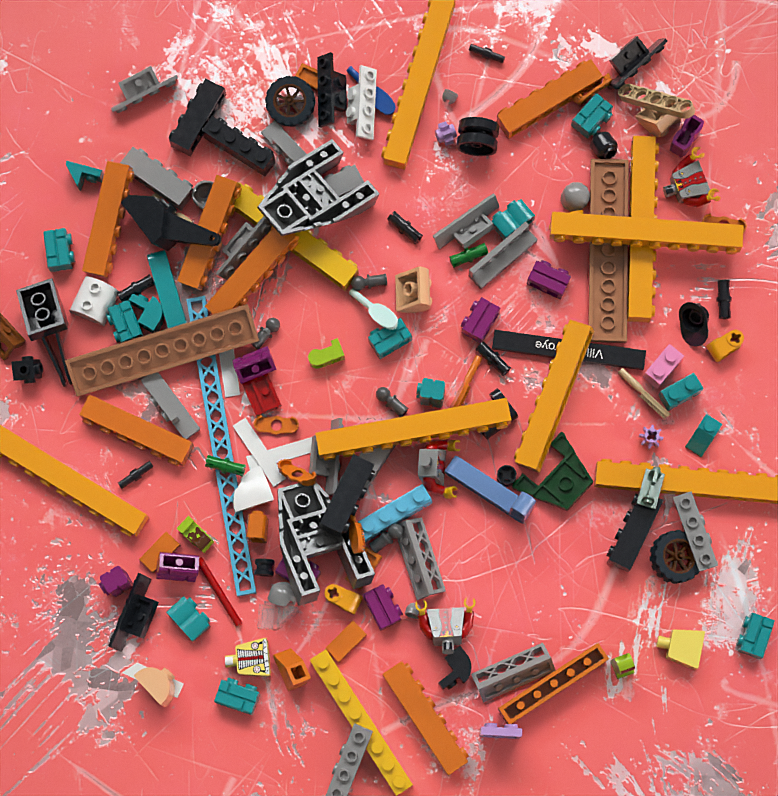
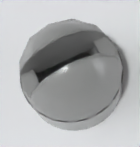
M445 89L442 95L444 102L446 99L449 100L448 104H453L458 97L457 93L449 89Z
M410 603L406 607L404 614L410 618L418 619L419 611L415 608V603Z

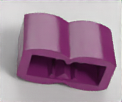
M696 115L685 119L682 129L673 138L670 151L680 158L685 156L692 142L700 135L704 120Z

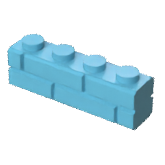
M419 485L358 521L362 525L363 529L361 530H364L362 535H365L363 537L365 538V543L380 535L382 531H387L390 525L398 524L421 511L423 507L426 508L431 505L432 499L424 485Z

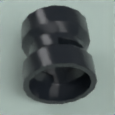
M510 465L500 467L497 473V482L505 487L512 486L517 475L514 467Z

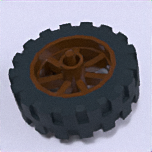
M280 77L270 85L266 92V109L270 116L283 126L293 127L301 125L310 118L314 111V93L309 84L299 77ZM285 88L287 92V97L279 95V93ZM289 88L297 89L293 96H290ZM301 92L304 99L294 98ZM277 97L285 100V102L277 106ZM295 103H304L302 109L299 110ZM288 105L286 114L279 110ZM294 107L298 113L289 115L290 108Z
M681 530L670 531L660 535L653 542L654 546L650 549L651 556L649 557L650 562L652 561L653 564L651 567L653 571L657 572L656 575L659 578L662 577L665 582L677 584L691 580L695 575H698L699 571L685 532ZM671 543L673 552L667 549V546ZM677 543L683 546L679 551L677 549ZM665 552L669 554L668 559H665ZM684 559H685V560H688V563H687L686 566H685V564H684L683 561H682V560H684ZM670 561L673 563L672 568L669 567L667 562ZM677 563L682 568V571H676Z

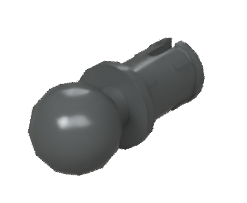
M386 273L373 276L367 274L365 279L362 276H355L351 280L352 288L357 291L363 290L365 286L371 289V287L387 285Z
M269 318L266 321V327H260V331L257 333L259 341L251 343L257 350L260 349L268 338H272L271 332L279 330L280 321L277 318Z
M380 387L377 389L376 398L382 402L386 401L387 404L385 406L391 408L399 417H402L409 408L400 402L396 395L391 396L388 388Z
M399 524L390 525L388 532L382 531L378 538L369 543L371 549L378 553L386 545L392 544L393 539H398L402 536L403 528Z

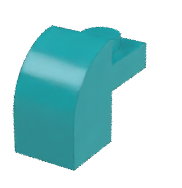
M132 294L129 299L131 305L143 311L137 321L140 327L151 333L158 332L165 319L160 302L154 296L149 301L148 298L141 294L138 296Z

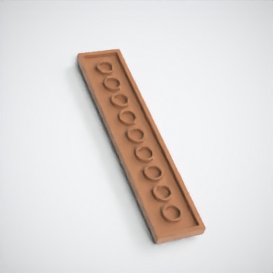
M591 159L590 214L628 217L629 160ZM589 242L588 325L594 330L591 342L627 343L628 245L626 244L612 246L611 243L594 245L592 242Z
M246 304L66 359L65 363L76 396L78 397L258 342L259 337L249 305Z

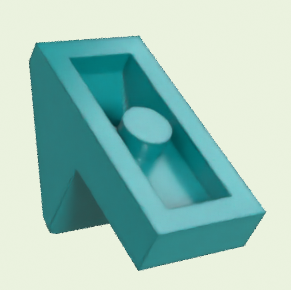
M66 161V166L80 191L85 178L91 183H97V181L102 183L104 177L102 170Z
M706 414L685 447L702 457L721 428L722 423Z

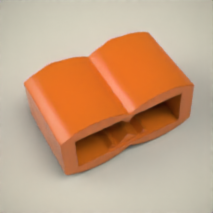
M252 511V514H248L246 530L248 542L267 543L269 519L262 511Z

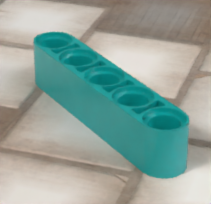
M161 250L148 254L147 259L167 327L171 328L187 323L166 251Z

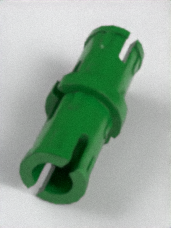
M485 243L470 249L466 248L461 253L449 256L453 268L463 263H471L474 259L487 255L488 250Z
M208 455L205 467L220 470L224 474L228 472L243 477L246 465L232 462L228 458L221 459Z

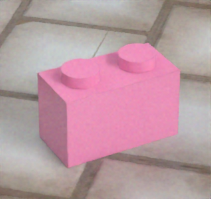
M669 344L645 372L643 378L656 389H659L682 361L684 355Z

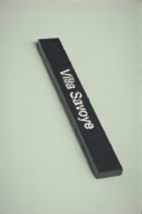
M495 330L492 349L555 358L557 354L556 346L562 339ZM590 343L583 362L644 370L646 350Z

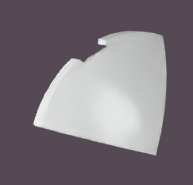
M260 466L251 469L240 479L241 482L233 495L234 512L237 513L274 500L267 479Z

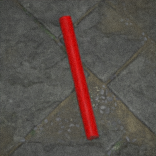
M200 557L199 568L235 626L241 625L243 622L206 562Z

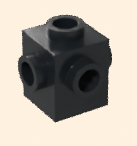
M33 356L21 357L22 361L11 362L13 381L24 380V384L36 383L35 379L42 378L43 365L40 359H33Z

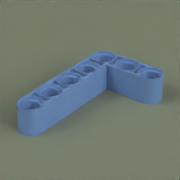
M458 456L453 457L444 471L449 477L521 523L526 521L535 507L536 499L528 493L521 491L517 495Z

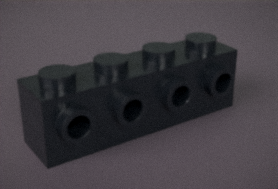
M206 78L203 83H199L195 97L189 100L187 104L188 109L185 114H181L178 126L169 135L171 147L191 157L203 136L202 129L210 118L215 116L227 95L224 87Z
M212 116L202 129L206 140L263 176L268 174L276 162L274 152L266 146L264 148L261 147L252 137H245L238 128L229 127L228 123L220 117L217 119Z
M353 454L319 524V528L338 537L341 536L342 532L347 533L351 524L348 522L350 515L355 516L359 505L356 503L359 498L363 499L367 488L364 486L367 481L371 482L376 472L373 470L375 464Z
M635 494L631 502L634 507L631 512L627 511L623 519L626 524L623 529L619 528L614 538L617 539L615 547L611 545L606 556L609 557L607 563L626 572L631 570L663 503V500L658 498L657 506L654 510L636 504L639 494Z

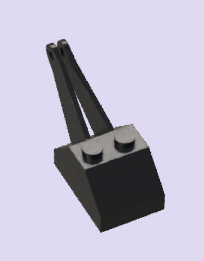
M128 195L121 202L150 242L166 251H169L176 243L218 246L221 243V236L178 217L175 213L177 209L170 202L167 203L162 198Z
M53 278L16 290L28 337L31 341L42 339L59 374L62 385L66 387L67 384L62 369L47 337L52 334L56 335L64 370L69 384L72 385L65 363L66 356L60 335L61 331L68 329L69 323Z

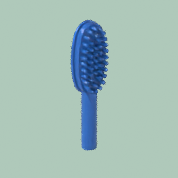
M350 66L346 71L359 83V73ZM376 86L375 108L385 115L393 114L396 106L392 98L384 90Z

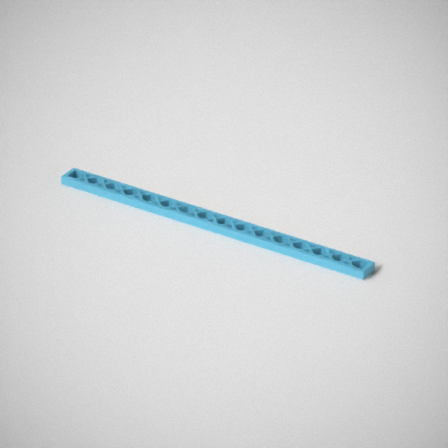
M205 296L186 299L190 321L203 318V314L205 317L209 316L208 309L204 307L207 304ZM202 302L203 308L199 313L192 310V304ZM215 354L209 356L212 359V363L208 368L201 363L204 358L197 360L213 457L220 458L217 456V452L223 447L228 450L225 458L234 462ZM208 374L215 377V381L211 386L205 383V378ZM211 392H214L219 397L215 404L208 401ZM215 410L222 415L218 422L211 419V415ZM218 428L225 432L221 441L214 437ZM215 469L237 597L255 594L257 592L248 540L246 539L243 511L235 513L234 516L229 514L227 508L231 502L233 503L234 492L229 497L223 491L227 484L234 487V490L238 488L237 476L230 473L226 479L220 474V470ZM234 521L241 525L237 535L230 531ZM237 540L244 544L240 554L233 550ZM241 559L247 563V568L243 573L236 567ZM245 578L251 583V589L240 591V583Z

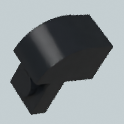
M459 646L454 650L453 654L444 657V660L453 671L438 682L443 690L446 687L448 690L458 684L456 681L458 678L464 684L470 676L472 668L470 658L462 647Z

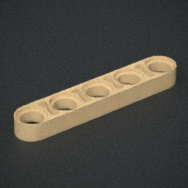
M624 84L618 89V95L625 103L682 119L690 118L695 114V107L692 101L633 84ZM631 91L629 94L623 95L625 92ZM645 95L644 98L638 99L639 96ZM660 99L657 103H652L654 100ZM675 103L672 107H667L669 104ZM690 107L689 110L682 112L684 108Z

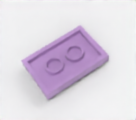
M485 723L484 727L481 726L479 737L520 739L522 737V728H518V724H506L503 728L497 727V723Z

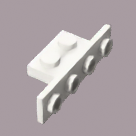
M360 65L359 84L349 88L347 93V124H356L357 137L372 141L374 139L377 69Z

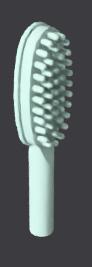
M353 288L349 291V295L365 306L372 319L379 325L389 330L396 329L398 318L389 308L379 303L373 304Z

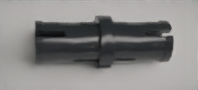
M393 211L387 218L388 221L399 229L401 234L404 233L414 244L418 243L417 240L420 241L423 237L421 233L411 226L409 220L403 219L396 211Z
M148 274L137 282H131L130 286L117 292V295L121 302L127 301L132 294H141L144 290L155 285V282H153L154 280L151 275Z
M718 280V297L716 301L719 306V319H730V302L732 301L729 288L730 280Z
M485 342L480 343L476 348V351L487 360V364L492 365L502 376L506 375L511 369L499 357L500 354L494 352Z

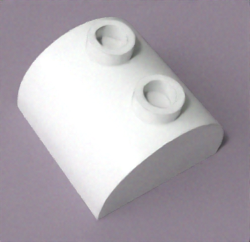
M86 276L69 312L105 326L108 320L106 316L109 314L108 308L115 305L118 298L117 292L119 291L101 280Z

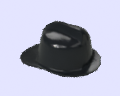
M684 303L679 309L682 337L691 346H701L708 338V310L700 303Z

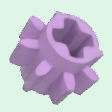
M446 121L439 123L438 129L435 130L438 142L445 143V146L453 144L454 138L457 137L454 125H449Z
M654 425L650 429L643 427L645 434L641 433L638 436L643 438L640 445H647L648 450L653 445L658 448L659 443L657 440L662 441L664 438L659 436L661 429H654ZM648 435H650V436H651V435H654V436H655L654 439H650V440L647 439Z

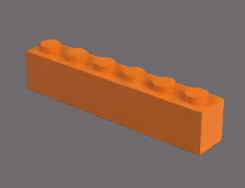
M592 59L582 61L575 69L563 72L560 78L548 81L545 87L540 90L538 88L533 90L529 94L530 96L525 99L520 98L514 102L513 106L501 109L498 112L496 122L500 125L506 137L510 139L570 103L579 93L583 95L600 85L603 75Z
M107 161L82 271L85 273L108 278V274L112 272V256H115L117 252V244L115 243L117 237H120L121 219H124L126 212L121 202L130 195V190L128 189L129 182H132L134 178L133 168L129 165Z
M216 174L198 225L216 232L222 238L223 234H226L229 224L227 222L229 217H232L234 214L236 198L238 199L241 195V184ZM222 241L218 246L190 244L177 281L202 291L203 287H206L208 284V273L215 265L214 257L216 252L220 251Z
M273 228L204 307L212 314L245 305L249 300L250 294H254L261 287L260 283L264 278L268 279L272 275V269L285 260L286 253L289 250L292 251L298 245L300 238L295 233L281 236Z
M90 394L79 413L83 423L89 426L95 424L100 427V431L106 434L112 432L117 435L116 438L127 443L129 440L134 443L133 446L144 451L145 448L151 450L150 454L160 459L162 456L169 459V463L177 467L179 464L185 466L194 448V444L191 441Z
M596 643L499 707L498 711L507 724H512L608 661L609 658L600 644Z
M401 661L382 675L449 776L468 763L466 758L469 755L463 746L459 748L455 741L458 738L452 729L448 731L444 724L447 722L441 713L437 715L433 709L436 705L430 696L426 698L422 692L425 688L420 680L415 681L411 674L414 671L408 663L404 664Z

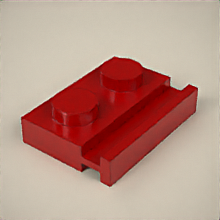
M268 373L242 383L256 417L282 406Z

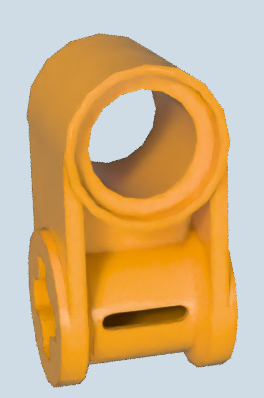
M731 330L706 345V348L717 363L741 347L744 335L739 330ZM732 337H733V339H736V338H737V339H738L737 343H736L735 341L731 342V341H730L731 338H732Z
M330 584L325 589V598L328 602L355 615L363 596L336 584ZM336 589L339 596H334L333 599L330 598L329 590L333 591Z

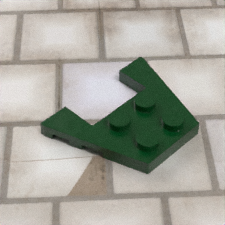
M561 432L552 441L551 447L564 457L563 460L540 485H536L525 474H522L513 483L512 488L519 492L524 491L533 498L568 511L593 484V480L576 455L565 434Z

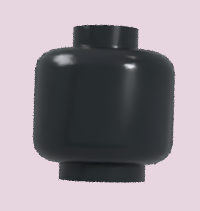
M598 132L592 137L590 147L599 159H611L617 153L618 143L609 132Z

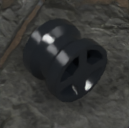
M255 559L257 569L254 571V575L263 577L274 576L272 566L275 560Z

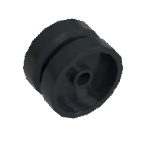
M483 117L462 118L459 121L458 133L460 135L457 137L456 148L460 152L472 156L494 155L497 151L498 141L496 138L499 135L500 125L491 119Z

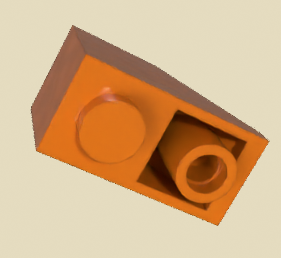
M291 648L273 655L288 692L302 687L309 682L311 677L303 659Z

